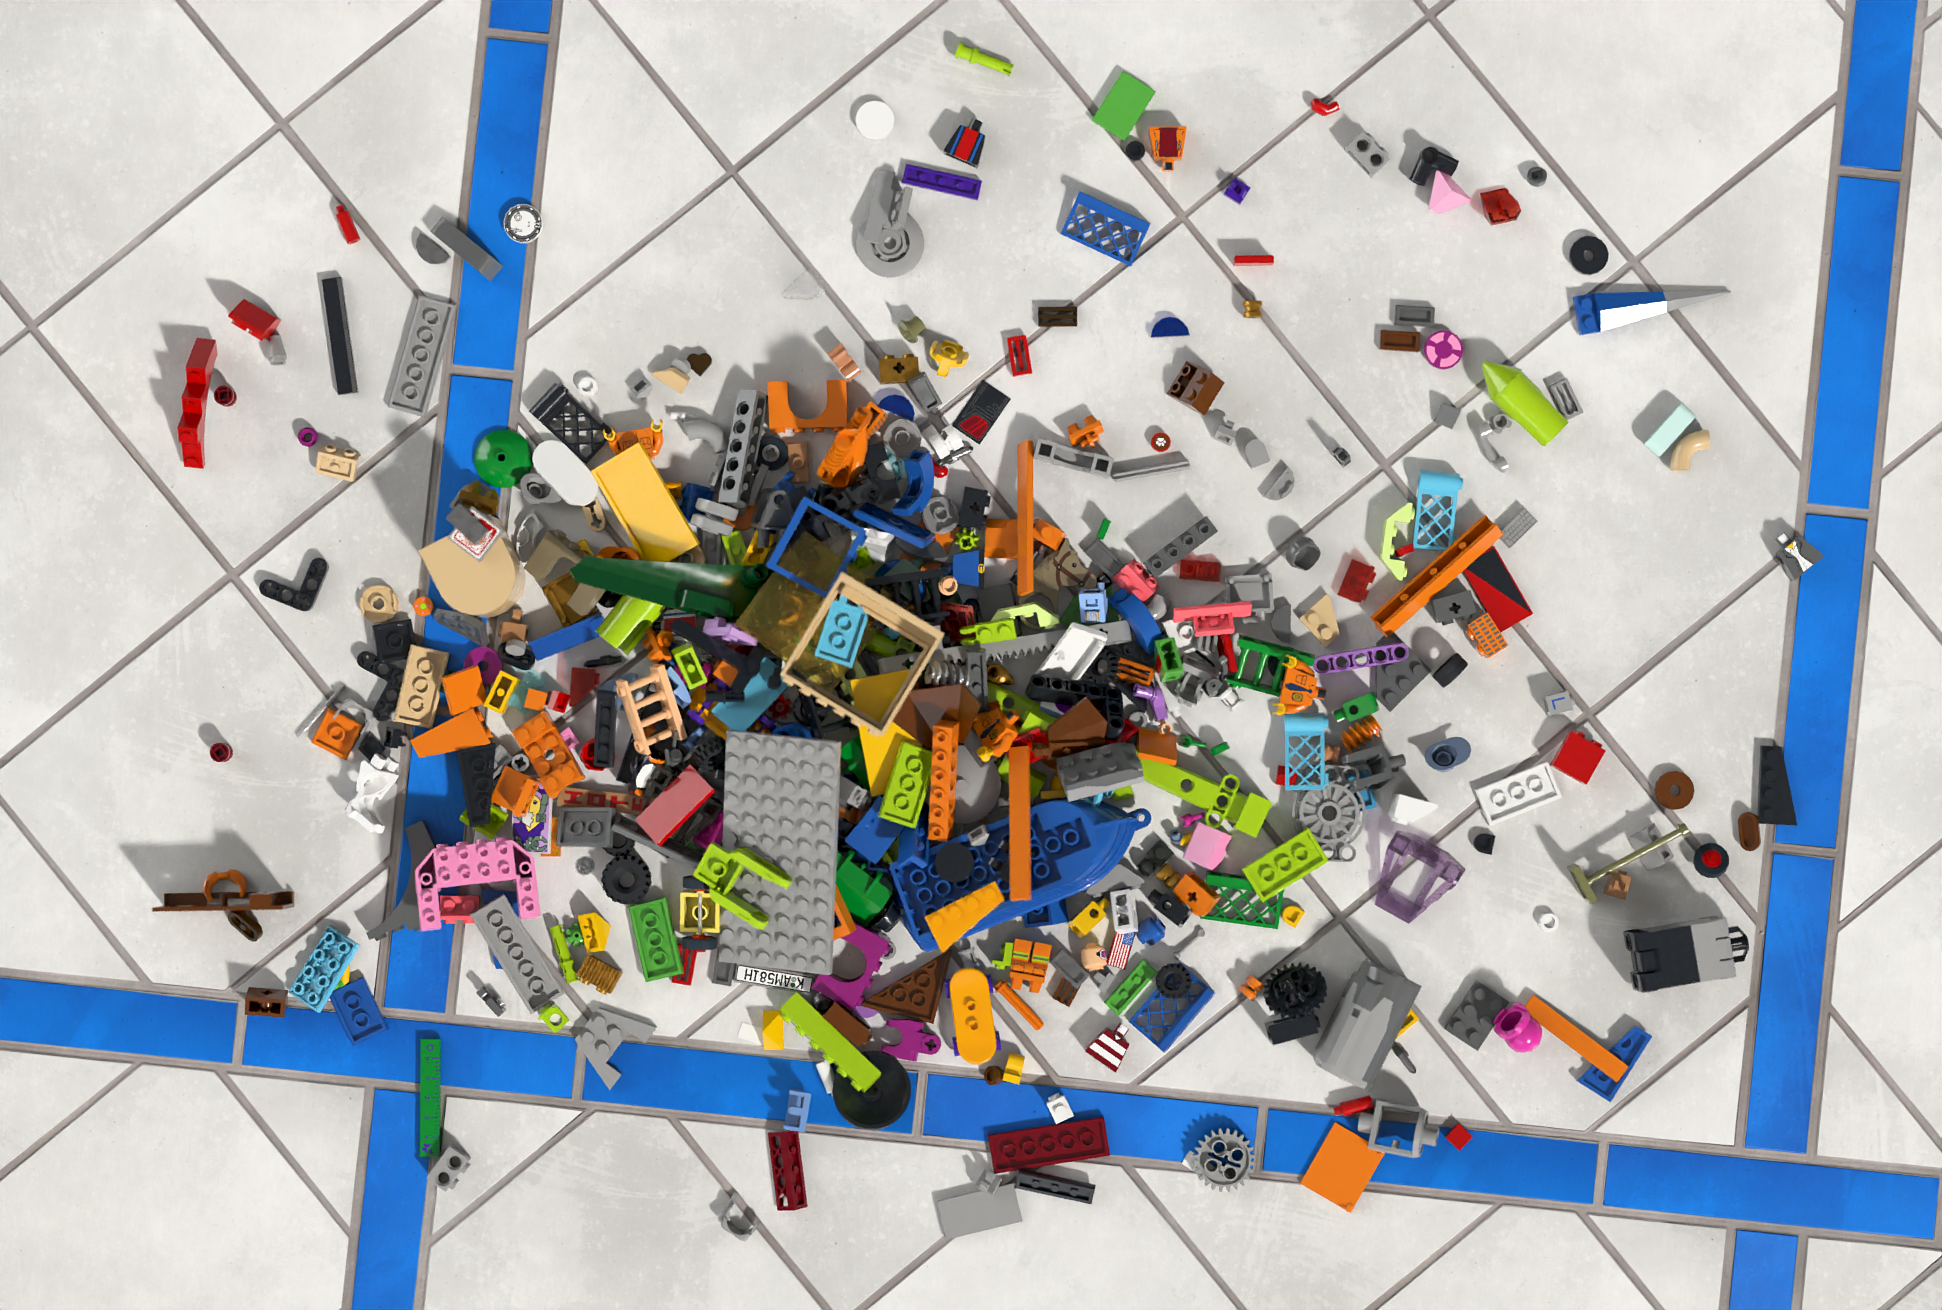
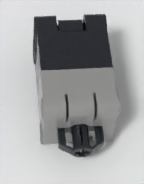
M1717 916L1623 931L1625 946L1631 952L1634 970L1630 972L1633 990L1639 992H1652L1669 987L1737 977L1734 963L1744 961L1749 951V941L1746 934L1738 926L1728 927L1727 918ZM1739 932L1742 935L1734 938L1728 937L1729 933ZM1744 950L1743 955L1733 956L1732 952Z

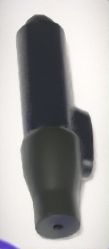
M604 655L600 656V659L588 660L584 663V667L593 668L613 665L622 662L621 656Z

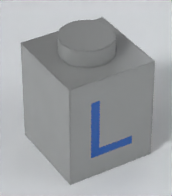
M1568 691L1542 697L1547 716L1573 710L1572 705H1575L1573 695L1569 694Z

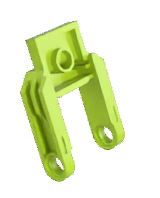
M713 841L693 876L709 885L712 901L758 929H765L770 920L769 917L731 893L730 890L734 887L744 867L785 889L789 888L793 881L792 877L746 847L728 851Z

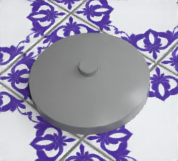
M958 745L954 823L966 824L983 818L993 809L1000 795L1001 779L994 762L980 768L965 745ZM930 780V783H929L930 785L928 786V790H927V793H926V796H925V800H926L927 804L929 805V807H930V788H931V780Z

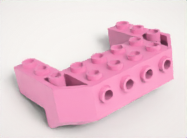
M507 837L496 838V842L489 843L488 840H477L476 844L468 845V842H458L456 846L448 847V844L436 845V848L431 850L415 870V887L421 932L441 929L438 892L443 887L510 880V884H516L519 920L536 919L541 916L534 857L513 840H507Z

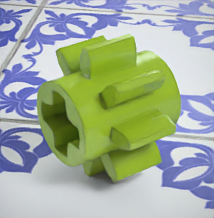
M964 527L962 533L957 532L956 536L958 539H956L955 544L960 545V551L965 549L970 552L972 547H978L976 541L979 540V535L974 534V528L967 530Z

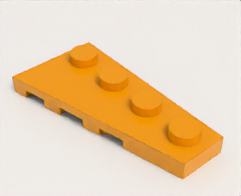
M995 881L925 917L942 953L1005 900Z

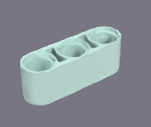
M1680 403L1645 441L1644 445L1657 457L1661 456L1694 420L1696 415L1683 403Z

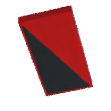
M1495 546L1486 550L1463 570L1485 611L1488 612L1500 633L1533 614Z

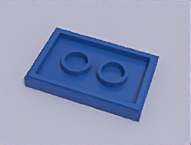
M364 976L332 992L330 996L331 1002L352 1046L389 1029Z

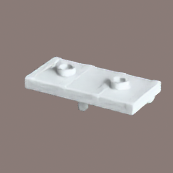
M1072 622L1066 633L1036 671V674L1079 680L1105 646L1107 633Z

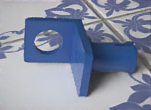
M855 851L854 854L858 857H852L850 860L851 862L867 863V870L878 872L881 870L883 873H891L889 869L875 868V864L858 851Z

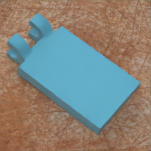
M840 594L839 600H834L829 608L814 656L852 668L869 614L865 613L858 604L847 602L848 598Z

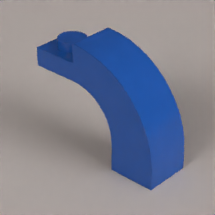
M913 450L904 459L908 473V486L904 496L892 507L894 515L907 517L912 515L914 511L922 512L927 506L934 485V466L930 451Z
M1121 588L1108 598V602L1127 620L1134 631L1137 644L1150 655L1154 652L1155 641L1163 639L1162 633L1155 619L1134 593L1131 595L1124 588Z

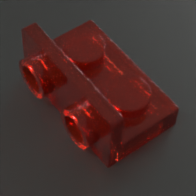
M1351 559L1337 596L1360 604L1361 601L1365 602L1369 593L1366 588L1369 583H1373L1376 572H1373L1375 567Z

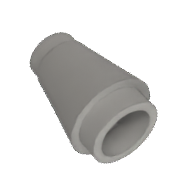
M281 336L269 337L267 360L270 361V365L274 366L285 364L287 356Z

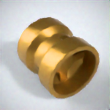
M1168 862L1155 874V877L1158 880H1162L1164 886L1168 889L1182 876L1178 871L1175 872Z

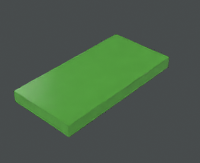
M667 897L628 906L645 982L683 974L684 969Z

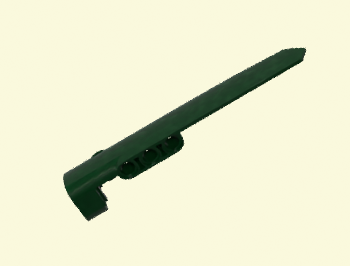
M585 557L569 570L574 582L710 619L721 617L726 619L725 622L734 621L767 631L775 628L779 623L787 577L767 568L762 563L755 564L754 566ZM754 570L758 571L760 578L755 576Z

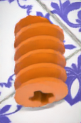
M1372 714L1368 715L1369 721L1365 718L1361 719L1362 725L1358 722L1354 723L1355 729L1351 726L1348 727L1349 734L1345 731L1341 732L1342 738L1340 736L1339 738L1349 753H1353L1352 747L1359 750V743L1366 746V738L1372 742V734L1380 737L1379 730L1382 731Z

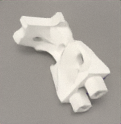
M375 754L371 761L363 760L361 762L357 780V795L345 808L348 817L355 819L372 833L373 831L383 833L385 828L377 819V815L372 807L375 798L381 800L399 777L395 772L399 763L392 757L385 759L380 754Z

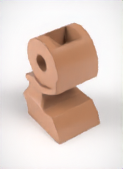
M842 343L827 354L837 364V368L849 382L855 376L862 373L852 357L847 354V350Z

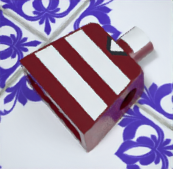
M1121 1023L1118 1024L1114 1032L1106 1027L1085 1048V1052L1116 1073L1129 1046V1043L1123 1039L1129 1029Z

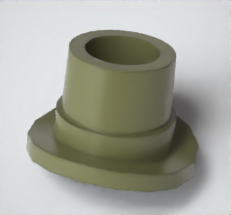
M917 316L912 317L908 321L900 320L898 322L901 335L910 343H916L918 341V334L925 329L924 323Z

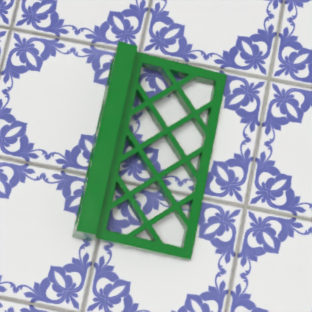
M1206 871L1205 883L1218 886L1222 891L1219 895H1225L1230 903L1222 909L1216 903L1215 906L1219 911L1214 915L1202 916L1200 919L1278 929L1284 890L1277 893L1278 901L1272 906L1267 901H1264L1269 908L1259 914L1254 905L1261 901L1260 898L1251 904L1245 896L1249 892L1255 891L1246 876ZM1232 888L1237 889L1241 894L1233 901L1226 894ZM1244 897L1249 906L1240 912L1234 903ZM1230 906H1233L1238 912L1233 918L1227 917L1223 912ZM1252 908L1257 917L1253 920H1246L1243 914ZM1272 911L1275 915L1274 924L1266 923L1262 916Z

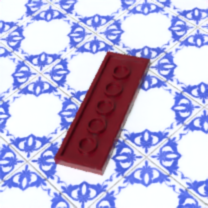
M1104 1116L988 1134L994 1174L1016 1171L1019 1168L1029 1169L1110 1156Z

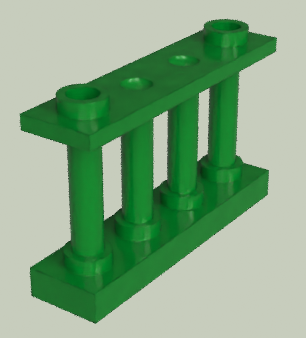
M1239 634L1237 646L1240 647L1241 653L1237 664L1238 671H1235L1234 676L1227 675V683L1233 688L1240 689L1244 687L1280 697L1281 689L1279 687L1286 667L1282 663L1286 664L1289 662V657H1286V655L1293 656L1312 667L1315 655ZM1251 650L1257 651L1260 654L1253 681L1242 678L1247 657ZM1270 655L1278 657L1279 660L1272 686L1260 683L1267 658Z

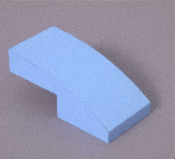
M670 666L666 672L671 687L674 690L673 694L676 703L684 709L691 702L685 684Z

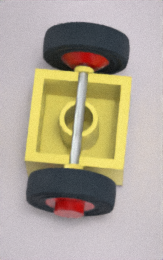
M693 875L683 877V887L694 890H684L680 893V932H696V934L683 937L682 947L694 950V952H706V950L716 949L717 937L707 936L704 932H720L721 906L712 901L710 892L706 891L710 889L709 885Z

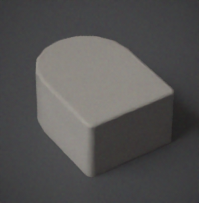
M1254 439L1247 443L1245 455L1251 469L1270 462L1263 442Z

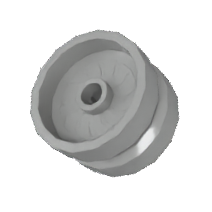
M698 498L695 507L706 514L705 516L697 513L693 514L690 524L709 533L731 537L733 526L723 522V519L735 521L739 510Z

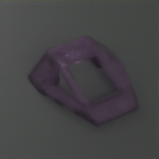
M1396 831L1386 849L1375 905L1409 924L1432 903L1438 901L1443 894L1454 888L1463 875L1465 868L1450 853L1414 833ZM1397 853L1399 857L1389 873L1394 854ZM1408 855L1434 868L1415 902L1390 890ZM1437 877L1444 879L1445 881L1426 899Z

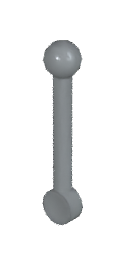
M1199 929L1195 937L1178 952L1173 953V957L1179 959L1181 954L1199 937L1205 935V931Z

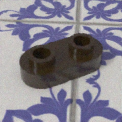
M232 910L228 914L230 924L248 940L256 942L262 937V927L251 919L244 910Z

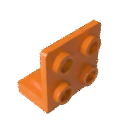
M505 766L492 794V802L513 811L512 814L515 816L526 817L539 787L540 780L517 771L512 767Z

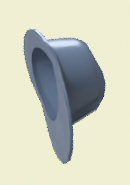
M1462 737L1448 738L1429 746L1425 752V761L1431 768L1439 772H1448L1455 766L1467 761L1471 754V746Z

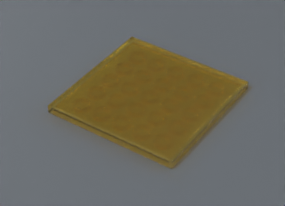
M804 531L778 566L826 592L844 559L807 531ZM850 563L846 568L848 570L847 575L864 585V580L869 577ZM774 571L734 625L787 663L825 601V598ZM882 588L880 590L881 596L894 603L893 595ZM839 593L837 594L834 600H839ZM847 599V602L856 604L853 601ZM827 611L793 668L815 685L832 693L849 670V667L814 656L828 614ZM870 615L855 660L877 632L875 626L870 627L872 621H877Z

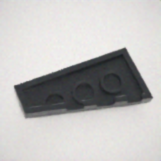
M496 743L457 750L470 828L490 824Z
M1760 746L1757 808L1759 824L1798 826L1782 747Z

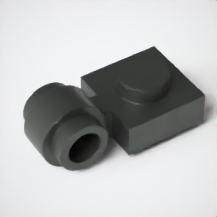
M1159 839L1146 853L1150 859L1144 858L1137 865L1139 867L1138 870L1143 875L1150 876L1156 869L1154 863L1156 862L1161 867L1174 852Z

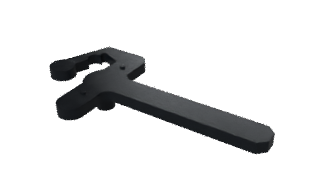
M680 618L674 619L671 623L672 632L737 669L738 674L731 684V691L733 693H743L749 681L758 675L763 658L775 659V663L778 666L774 668L773 675L768 678L767 686L772 690L780 687L782 682L780 675L783 661L782 652L764 642H758L757 646H754L748 656H743Z

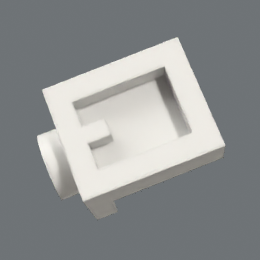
M1059 1093L1048 1097L1049 1101L1046 1104L1056 1124L1074 1116L1064 1094L1059 1095Z

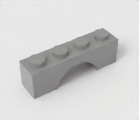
M1038 438L1033 459L1107 479L1110 476L1114 458L1076 450Z

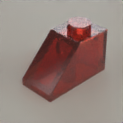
M572 667L570 707H576L596 689V685L600 684V673H597V669Z

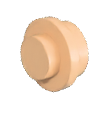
M944 576L938 583L939 591L944 595L954 594L958 587L956 579L952 576Z

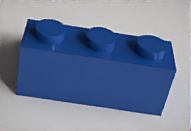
M1065 898L1043 906L1039 911L1033 910L1026 913V916L1023 917L1025 928L1069 922Z

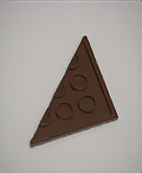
M952 950L945 951L864 1000L860 1006L934 1024Z

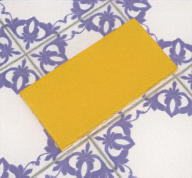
M641 442L591 471L642 560L669 562L700 544Z
M908 669L850 680L854 707L880 722L908 676ZM891 722L884 736L879 735L878 738L868 733L869 728L862 724L858 728L871 796L885 794L901 741L921 748L923 746L894 722Z

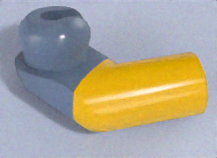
M1173 829L1170 832V840L1180 846H1186L1193 831L1185 835L1179 832V830Z

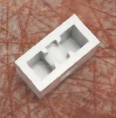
M1130 889L1110 892L1115 931L1119 934L1138 932L1134 892Z

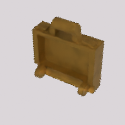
M570 572L542 587L564 628L598 611V607L595 605L590 614L580 616L567 605L579 586V583L574 582Z

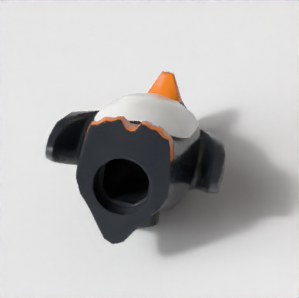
M648 746L651 754H642L639 758L634 757L630 763L628 791L633 795L642 796L644 788L658 780L665 772V759L652 746Z

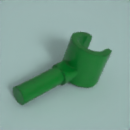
M1179 735V737L1185 738L1183 744L1178 743L1179 746L1185 748L1190 746L1206 747V743L1194 741L1186 735Z

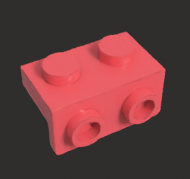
M1135 559L1130 561L1112 578L1120 588H1124L1131 595L1134 593L1142 603L1160 588L1157 581L1152 576H1149L1142 564Z

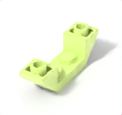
M1407 503L1384 521L1380 560L1396 581H1403V577L1406 578L1408 567L1405 566V561L1390 559V556L1394 554L1395 545L1392 544V537H1396L1397 525H1394V522L1410 523V520H1413L1415 515V508H1412L1413 503Z
M1031 602L998 609L991 621L1008 618L1015 619V616L1022 615L1025 618L1033 616L1034 612H1037L1040 627L1045 626V629L1057 627L1056 624L1060 622V616L1038 602Z

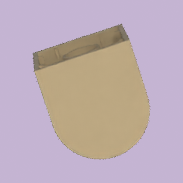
M488 515L486 517L503 529L504 532L481 562L449 540L448 537L450 535L419 550L443 599L457 611L483 618L496 617L509 611L519 601L525 587L524 567L501 520Z

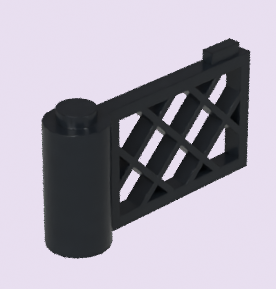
M561 382L559 385L554 383L529 412L587 464L608 441L604 439L602 442H593V431H603L605 429L607 434H611L612 430L604 422L602 424L597 422L567 394L569 390ZM569 402L576 407V415L565 416L564 407ZM578 409H579L584 415H578ZM562 410V416H557ZM576 417L577 429H565V418ZM578 417H587L590 420V428L579 429ZM554 418H562L563 429L554 430L549 423ZM577 431V443L567 442L565 432ZM579 431H591V442L580 443ZM591 444L592 453L585 458L580 453V445ZM572 445H577L578 451Z

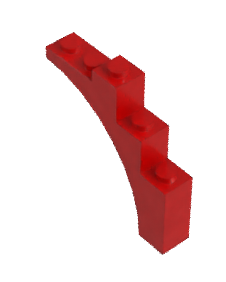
M196 338L185 367L187 383L181 397L183 413L177 427L179 442L182 443L184 467L203 469L205 466L204 432L206 405L210 380L217 358V345L214 339Z

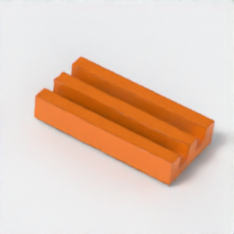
M1119 657L1120 661L1118 663L1150 673V675H1146L1132 669L1118 667V670L1127 673H1117L1116 675L1119 676V679L1150 687L1156 669Z

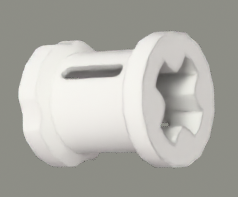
M1231 686L1218 697L1228 705L1230 712L1244 701L1232 691L1233 688Z

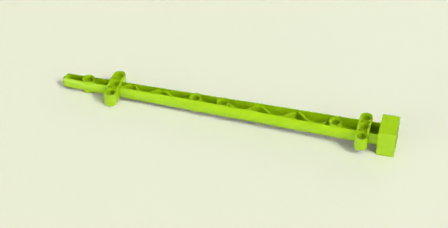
M866 626L863 634L870 633L872 640L869 643H863L861 640L859 645L884 658L897 656L896 654L899 649H905L907 654L922 652L915 649L917 643L914 641L907 642L902 634L898 641L895 639L891 640L888 636ZM906 661L903 667H907L910 670L913 664ZM922 671L920 675L925 677V672ZM987 680L988 702L999 701L1001 711L1005 713L1014 709L1020 715L1017 721L1024 723L1021 719L1025 711L1030 712L1033 706L1039 709L1040 703ZM1008 697L1014 700V706L1010 709L1003 706V700ZM1139 758L1145 782L1206 810L1205 822L1209 827H1219L1225 819L1234 824V829L1254 838L1257 837L1272 802L1251 792L1245 795L1237 791L1240 783L1235 775H1226L1218 783L1178 764L1174 766ZM1230 777L1236 783L1232 789H1228L1225 786V780ZM1184 779H1189L1192 783V787L1189 790H1183L1181 787V782ZM1221 795L1227 798V804L1224 807H1220L1217 804V798ZM1212 813H1216L1219 816V822L1214 825L1208 819Z

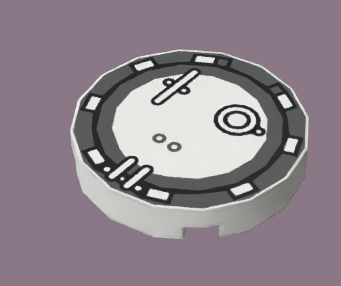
M527 204L516 205L506 213L504 229L513 241L521 244L530 243L541 234L543 219L533 206Z

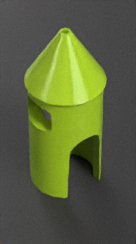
M1485 361L1482 364L1490 401L1492 400L1510 419L1518 422L1542 446H1546L1569 423L1544 397L1541 390L1522 372V369Z
M623 595L595 631L616 649H621L628 656L645 635V630L653 625L666 606Z

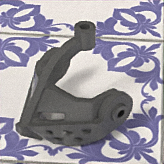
M1224 654L1217 659L1222 665L1219 679L1212 677L1208 681L1206 680L1202 686L1203 691L1209 698L1220 695L1219 691L1228 673L1226 662L1228 659Z

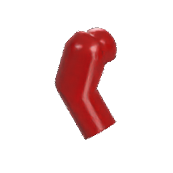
M1315 98L1310 102L1311 109L1321 116H1326L1340 110L1337 101L1327 105L1321 102L1320 99Z

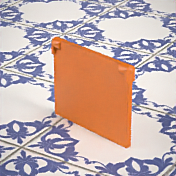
M1334 1122L1300 1184L1351 1213L1385 1153L1369 1150V1141Z

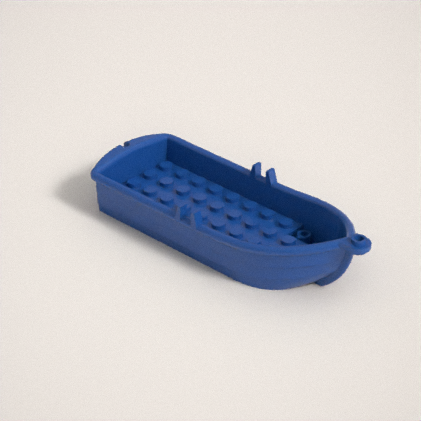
M1067 798L1050 800L1030 807L1031 851L1036 853L1031 860V900L1011 901L1010 884L997 877L1000 871L988 864L993 857L1005 865L1010 856L1009 853L999 848L1002 840L1010 844L1009 816L985 825L989 834L985 845L972 846L967 836L971 832L969 831L949 839L947 842L929 847L928 865L924 868H921L911 860L899 867L897 860L890 865V871L892 873L893 890H898L895 899L896 905L899 909L904 907L906 911L905 914H901V919L920 949L929 952L939 948L925 917L994 881L997 883L1005 900L977 922L972 929L970 928L963 934L960 939L1013 918L1024 917L1026 913L1033 910L1039 911L1041 907L1084 891L1103 879L1125 854L1134 832L1147 827L1151 823V814L1144 808L1127 813L1103 801L1100 802V806L1094 807L1091 803L1080 799L1068 802ZM1140 815L1145 816L1143 821L1138 820ZM947 844H962L973 854L975 861L974 870L966 880L952 883L944 880L937 873L935 867L936 855Z

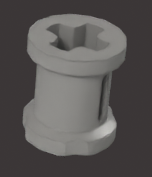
M518 754L512 759V766L517 771H526L532 765L526 754ZM523 757V761L526 762V765L520 768V764H518L517 761L521 760Z
M974 947L958 952L964 964L963 968L980 966L974 954Z

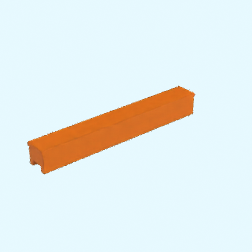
M1486 515L1479 519L1370 617L1376 625L1375 627L1384 636L1390 637L1504 535L1498 526L1490 521Z

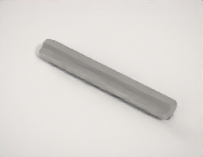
M1188 459L1115 471L1113 477L1115 482L1188 470L1190 464Z

